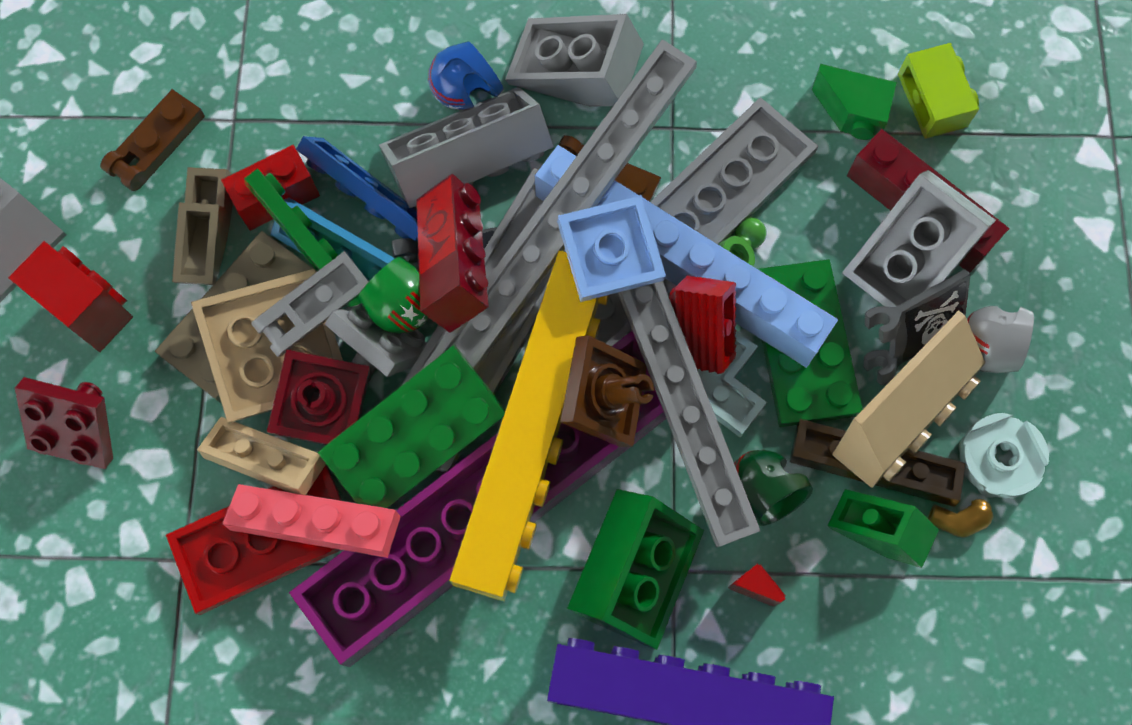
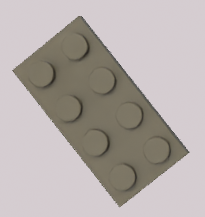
M261 231L201 299L313 268ZM192 308L155 352L220 403V396Z

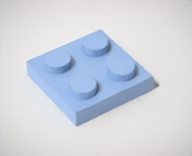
M642 195L558 215L557 223L580 302L662 282L666 278Z

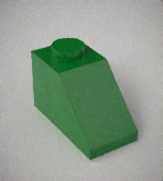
M820 64L813 82L812 91L840 132L851 134L860 140H870L881 129L884 130L888 123L897 82Z
M847 489L844 490L827 525L832 530L886 558L920 568L923 567L939 532V529L916 506Z

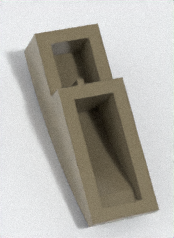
M187 168L185 203L179 202L173 283L215 285L226 247L233 202L221 179L232 175L227 169Z

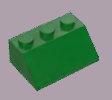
M617 489L567 609L597 625L657 650L704 530L653 496Z

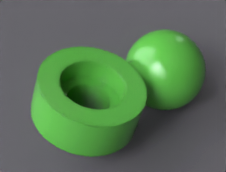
M746 218L736 229L735 236L727 238L718 245L754 267L755 255L753 249L761 246L765 241L767 235L766 227L757 218Z

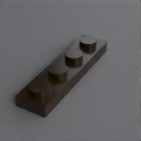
M803 419L799 420L793 441L790 463L864 482L832 455L846 431ZM908 449L901 457L906 461V464L890 482L882 477L875 485L955 507L961 501L965 463L919 450L914 454Z

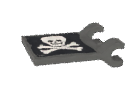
M962 270L899 306H878L869 309L865 313V326L870 329L877 324H884L879 328V340L882 343L890 342V350H873L864 356L863 368L867 372L877 366L883 367L877 371V382L880 385L888 384L895 377L898 366L913 358L958 310L966 316L971 275L967 270Z

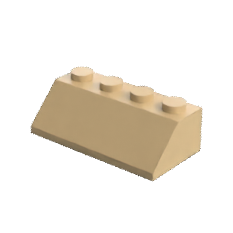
M958 310L853 419L832 455L871 488L882 477L890 482L906 464V461L901 458L908 449L914 454L917 453L932 435L927 431L928 427L933 422L941 426L957 408L952 404L953 400L958 395L965 400L981 382L975 376L985 364V361L968 320L963 313Z

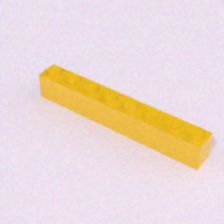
M560 250L558 251L449 580L455 587L505 602L507 592L516 593L523 567L516 564L521 548L530 549L537 526L536 523L530 522L535 505L541 507L544 505L550 481L544 480L548 463L556 465L561 452L563 439L557 438L561 425V415L576 337L589 335L596 339L601 319L595 318L599 304H607L610 296L606 295L580 302L567 254Z

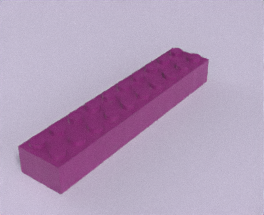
M633 330L612 345V347L645 363ZM646 369L645 375L650 377L648 369ZM655 387L654 391L642 392V394L653 395V398L646 404H640L634 444L667 419ZM561 423L557 438L563 439L561 452L556 465L548 463L544 480L550 481L548 493L543 507L535 505L530 522L535 523L630 447L616 446ZM498 433L396 510L401 517L388 558L344 550L289 592L340 665L347 667L354 665L453 587L449 580Z

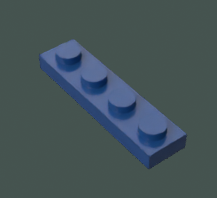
M302 137L296 150L308 158L306 163L309 167L336 180L335 186L349 196L360 198L366 203L364 208L375 217L380 219L386 218L396 226L394 231L400 237L418 241L416 208H409L404 199L324 138Z

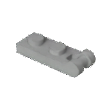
M344 251L258 316L251 325L259 334L264 333L272 343L270 346L271 350L277 357H280L286 353V349L290 350L301 339L324 323L332 311L342 309L358 297L369 281ZM284 315H287L295 325L287 333L277 323Z

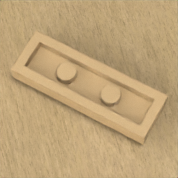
M224 417L219 418L197 449L204 459L287 492L302 495L307 494L326 465L317 452L237 422L227 423V419Z

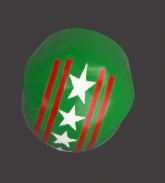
M401 257L393 259L384 266L358 295V299L370 319L385 331L397 334L409 333L420 328L429 319L420 311L419 272L415 266Z

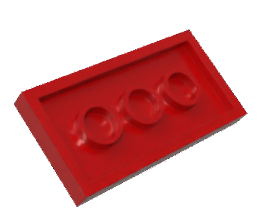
M325 465L306 495L342 501L329 467ZM272 486V487L268 488V489H271V490H278V491L287 492V491L282 490V489H280V488H277V487H275V486ZM229 506L166 534L195 614L202 615L341 551L335 548L229 530L223 524Z

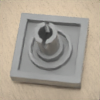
M362 304L332 311L325 323L330 330L357 351L351 363L370 366L369 382L376 368L387 377L412 368L427 344L424 335L418 330L397 334L381 329L370 319Z

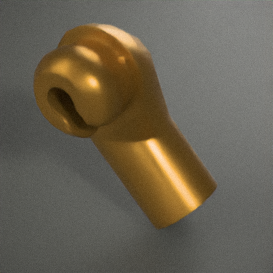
M975 499L971 501L970 506L958 513L938 505H933L928 519L938 529L963 538L986 529L993 520L991 505L987 501Z

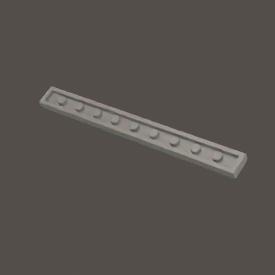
M662 39L487 278L489 308L453 332H448L421 370L453 345H456L475 371L478 369L553 266L558 251H564L565 247L557 223L558 215L595 207L697 68L696 60Z

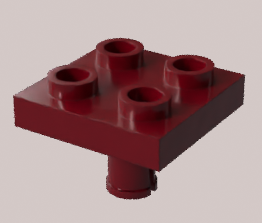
M286 349L267 432L327 445L360 419L371 373L370 366Z
M23 377L14 389L27 449L39 454H47L74 461L78 464L106 469L113 460L105 397L101 396L103 393L100 388L93 383L82 382L76 390Z

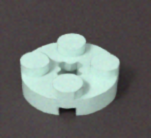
M1006 413L992 414L982 418L970 427L966 435L959 442L960 462L965 463L964 474L983 496L1003 499L1016 498L1036 488L1044 478L1042 476L1045 466L1049 462L1048 446L1040 431L1028 421L1023 423L1017 418H1012L1011 416L1013 415ZM1000 445L1003 451L1010 450L1013 453V457L1008 460L1010 466H1004L1002 462L996 460V446Z

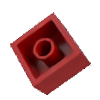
M43 241L8 277L98 352H101L133 318L123 307L127 300L112 288L113 286L97 272L91 271L78 257L64 246L59 251H56Z

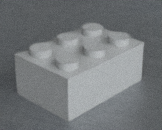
M927 170L918 175L842 274L883 306H899L946 280L996 220L931 171Z

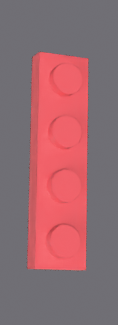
M238 484L223 524L232 531L388 558L401 516L394 509Z

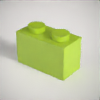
M951 43L907 54L898 72V77L924 139L967 128L979 111L978 95L973 88H970L964 74V63L960 56H956Z

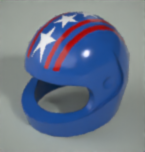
M469 41L449 46L437 53L429 68L428 83L432 94L442 105L450 109L467 110L473 108L474 105L469 96L476 89H482L494 97H498L504 90L493 69Z

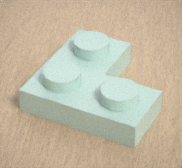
M736 331V357L724 373H709L707 370L701 371L700 369H697L717 421L741 437L767 402L735 379L736 375L758 347Z

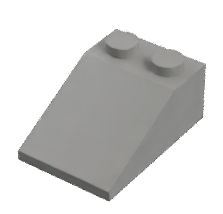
M627 14L528 18L505 80L509 85L589 107L614 106L632 80L644 43Z

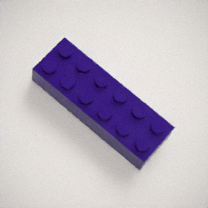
M568 638L567 646L557 644L547 701L550 703L664 725H831L834 696L821 694L822 685L794 681V683L786 682V686L782 687L775 685V676L748 672V674H742L740 679L730 677V668L703 663V666H698V670L684 668V659L666 655H658V657H655L654 662L639 659L640 651L613 646L611 654L594 651V642L576 638Z

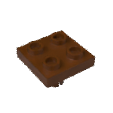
M589 335L576 337L560 422L616 446L633 447L640 404H646L653 398L651 394H642L645 391H654L651 378L645 375L646 364Z

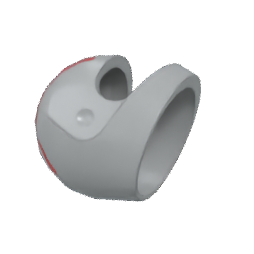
M987 306L972 312L967 317V320L985 361L980 371L990 373L1018 372L1024 364L1031 342L1034 325L1033 311L1020 307L1019 311L1011 313L1003 311L997 306Z

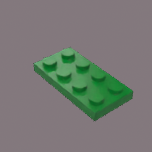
M830 259L759 268L758 270L838 319L807 368L762 340L779 427L797 425L800 419L822 422L856 417L863 409Z
M453 345L317 453L356 503L388 508L501 420L506 410L456 345Z

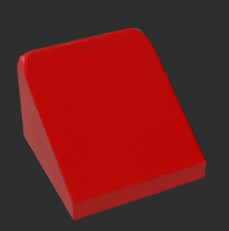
M758 563L728 587L732 591L773 607L786 599V595L761 564L758 565Z

